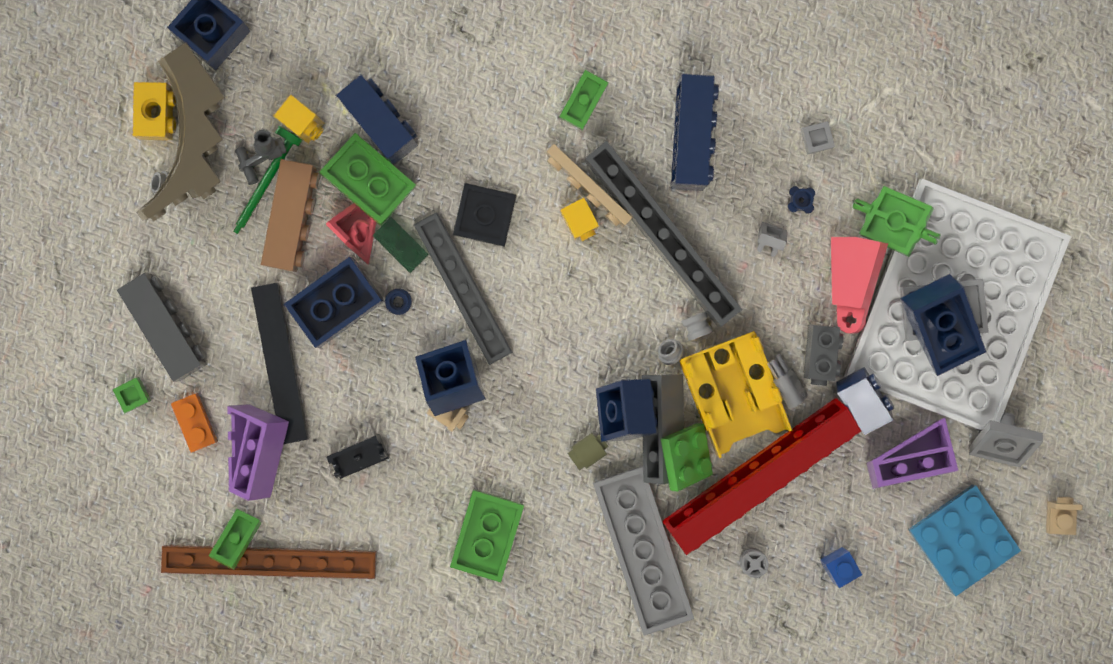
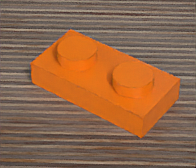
M198 393L170 403L191 453L218 442Z

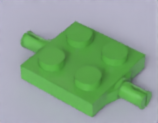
M883 186L878 198L872 204L859 198L855 200L857 204H853V209L866 214L865 223L859 233L861 236L870 240L888 243L887 248L907 257H910L916 243L921 238L935 245L938 243L937 239H940L941 234L927 229V222L934 210L932 206L886 186Z

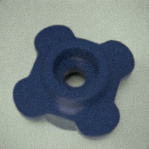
M797 186L790 188L789 194L791 199L787 206L788 210L793 213L796 211H804L806 214L811 213L814 210L812 205L815 196L814 189L810 187L799 189ZM801 197L804 199L802 203L799 201Z

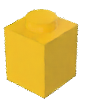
M585 198L560 209V213L574 240L580 238L581 241H585L596 235L594 230L599 225Z

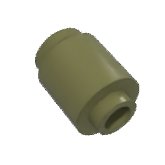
M590 433L573 445L568 455L580 471L584 467L586 469L606 456L605 449L608 448L606 442H601L600 434L594 436L593 433Z

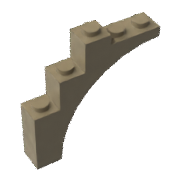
M186 42L158 60L170 82L176 99L179 116V143L174 163L165 182L152 199L136 212L142 221L150 218L152 221L159 219L167 213L164 209L171 203L176 206L187 199L188 195L186 192L190 194L192 199L200 196L205 199L216 191L214 186L221 182L202 157V154L206 158L219 149L216 144L223 139L203 112L208 116L219 109L221 106L218 102L225 97Z

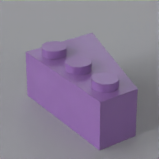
M250 404L227 406V412L231 414L232 431H228V440H232V457H228L229 492L248 501L270 498L289 421Z
M945 418L934 422L866 463L872 489L959 471Z

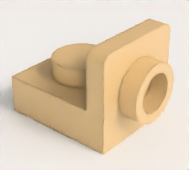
M466 406L438 416H434L430 409L427 412L428 415L448 427V430L451 432L456 427L461 430L469 418L465 414L468 410Z
M1057 497V501H1047L1046 533L1076 535L1077 510H1082L1083 505L1074 502V498Z

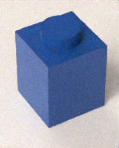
M843 547L820 559L831 581L838 588L862 576L850 552Z

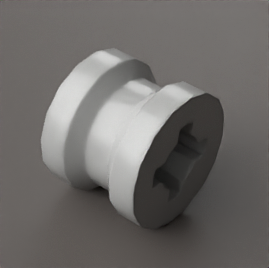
M706 311L681 321L683 326L687 327L689 341L713 332L712 326L708 325L706 321L708 317Z
M756 548L746 549L739 558L740 567L750 577H761L768 570L769 563L767 557Z

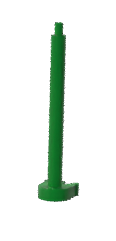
M278 126L275 133L285 139L283 143L286 153H283L281 157L273 159L236 222L237 226L233 231L236 234L247 224L277 173L281 159L286 158L293 144L299 147L303 141L281 126Z

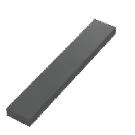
M436 212L415 223L414 227L488 364L491 365L513 353L439 214Z

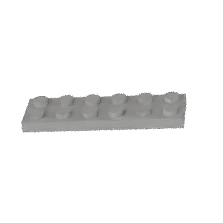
M643 466L593 482L643 635L645 636L693 620L694 616L650 484L643 483Z

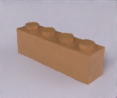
M281 159L261 260L262 266L297 272L298 267H302L305 253L301 251L303 241H307L310 226L306 225L308 215H312L315 200L311 199L313 188L317 189L320 179V173H317L315 166Z

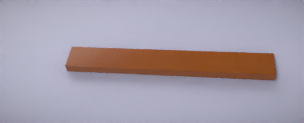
M162 546L161 573L376 578L377 551L247 547L236 568L233 570L209 557L214 546Z

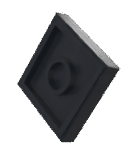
M464 183L453 235L505 247L517 195Z

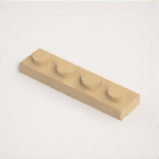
M555 144L547 150V156L549 157L547 162L558 172L562 169L569 176L566 180L575 189L578 190L581 187L588 194L586 199L594 207L598 208L601 206L608 213L605 217L617 227L620 224L624 227L632 219L620 205Z

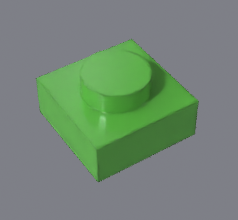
M136 377L112 389L124 413H128L151 401L140 377Z

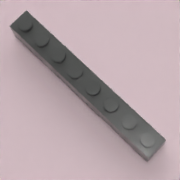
M607 141L585 157L584 162L617 203L632 217L631 220L717 327H722L743 310Z

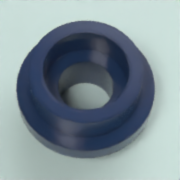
M393 289L385 298L387 310L395 315L407 313L412 305V298L404 289ZM396 297L403 298L404 303L401 307L395 306L394 300Z

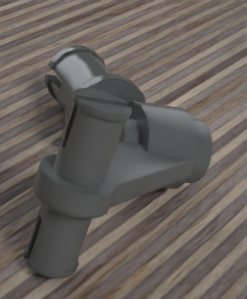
M260 129L254 134L255 141L253 146L256 152L255 156L249 158L244 146L235 149L240 162L238 165L239 170L244 172L248 185L259 182L254 171L255 166L267 159L270 161L286 153L281 137L277 139L275 137L272 138L270 136L271 133L266 129Z

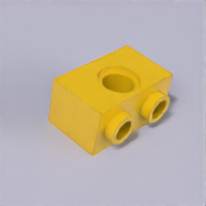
M134 82L133 137L140 140H172V134L176 133L177 127L176 119L173 117V107H176L177 103L169 84ZM160 105V115L152 118V108Z
M291 94L274 114L275 118L308 144L311 140L316 141L324 131L322 126L325 123Z

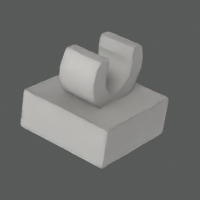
M762 222L758 232L757 250L761 252L765 245L772 247L771 256L774 257L778 249L784 250L787 243V230Z

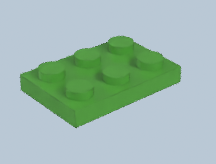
M356 133L319 171L321 176L380 226L416 188L414 182Z
M473 489L450 567L501 583L524 504Z

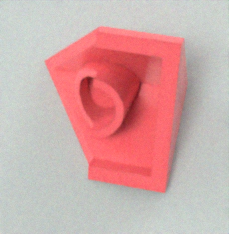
M353 203L330 219L326 225L369 265L376 222Z

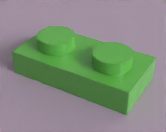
M585 70L559 118L583 131L609 82Z
M236 509L209 557L234 570L260 527L261 521Z

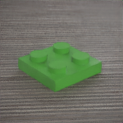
M695 423L661 438L670 491H680L713 475L703 423Z

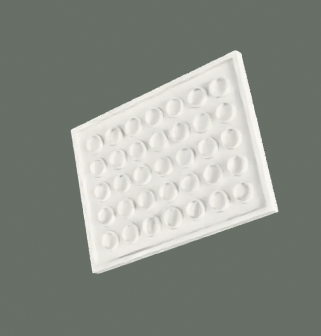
M920 179L913 198L934 208L927 222V229L941 234L940 239H937L938 243L935 245L921 238L916 243L910 257L892 250L866 317L865 327L861 330L843 378L865 367L869 375L875 374L881 385L880 392L982 431L990 420L1001 421L1071 236L925 179ZM948 274L957 281L983 279L989 333H980L986 353L937 376L919 340H905L900 288L928 285Z

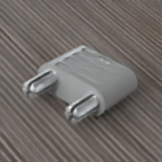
M777 354L767 365L775 377L773 380L776 387H779L788 408L792 409L800 405L808 394L793 368H788L781 354Z

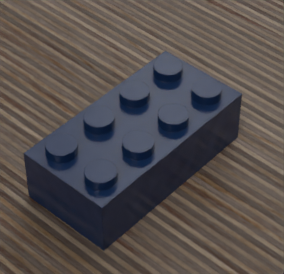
M682 74L677 82L671 189L703 191L710 182H713L714 165H710V158L715 153L716 139L711 138V131H713V127L716 128L717 111H713V105L715 100H718L719 84H714L715 76Z

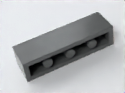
M143 273L117 289V292L172 381H181L207 365L204 360L206 354L199 344H194L190 337L192 331L185 321L181 322L176 314L178 309L175 303L170 298L167 299L162 292L164 286L156 275Z
M683 374L642 375V379H650L651 387L654 392V414L657 418L656 433L643 437V483L669 484L661 438L684 429Z

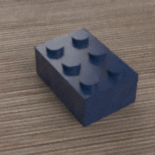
M360 75L337 93L336 96L386 158L395 165L418 146L414 140L418 136L406 120L400 123L398 118L401 115L389 99L383 102L381 97L384 94L371 77L366 81Z
M349 256L284 303V306L313 346L321 348L377 308L385 300L356 260Z

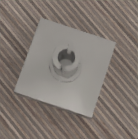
M1004 412L1000 422L990 420L969 446V455L1021 467L1043 443V433L1014 426L1015 416Z

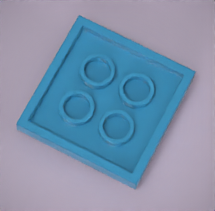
M973 484L908 529L954 596L965 591L1021 551L977 486Z

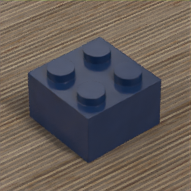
M191 0L167 27L183 44L186 42L191 51L215 71L250 33L244 21L219 0Z
M466 340L415 357L425 400L434 416L486 400L474 354Z
M650 379L620 380L596 388L601 442L626 441L656 433L657 418L654 414V392Z

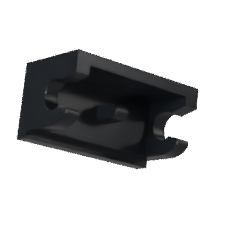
M380 434L326 456L328 463L334 467V476L340 479L390 458Z

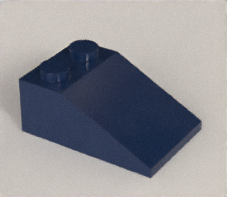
M950 274L900 298L907 318L937 376L986 353L964 287Z

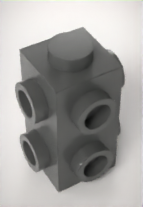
M808 325L804 378L811 379L812 385L827 386V381H835L836 376L840 375L841 361L837 360L838 349H842L844 338L843 334L840 333L839 327Z

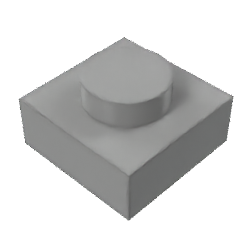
M828 121L801 128L807 155L835 147Z

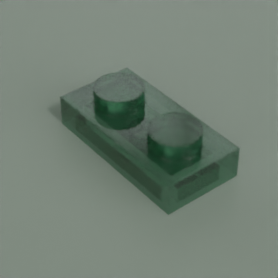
M392 217L372 235L410 274L429 256Z

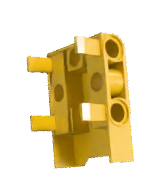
M755 331L716 344L679 360L701 421L718 458H722V454L729 452L734 442L765 430L774 433L784 430L792 431L782 405L783 397L779 387H776L773 382L774 378L767 365L768 362L763 351L762 342ZM722 348L727 353V359L724 363L718 364L714 359V354L718 349ZM754 364H758L761 368V375L756 379H752L749 375V368ZM704 383H708L712 387V393L707 398H702L699 395V388Z

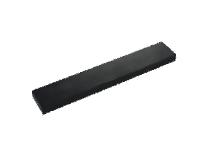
M279 283L252 287L251 292L275 416L289 421L284 444L308 440L309 437Z

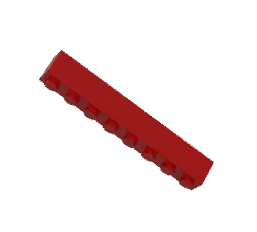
M834 398L792 428V431L786 432L662 522L683 552L688 555L692 551L697 550L710 538L721 533L724 528L734 521L742 518L755 506L763 503L779 489L787 486L789 482L800 474L808 471L817 462L829 456L838 447L850 441L861 432V429L849 409L837 398Z

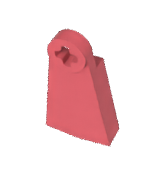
M831 237L832 305H837V324L841 331L854 334L860 332L865 327L867 313L888 243L860 237ZM853 316V318H857V321L850 327V323L846 322V319Z

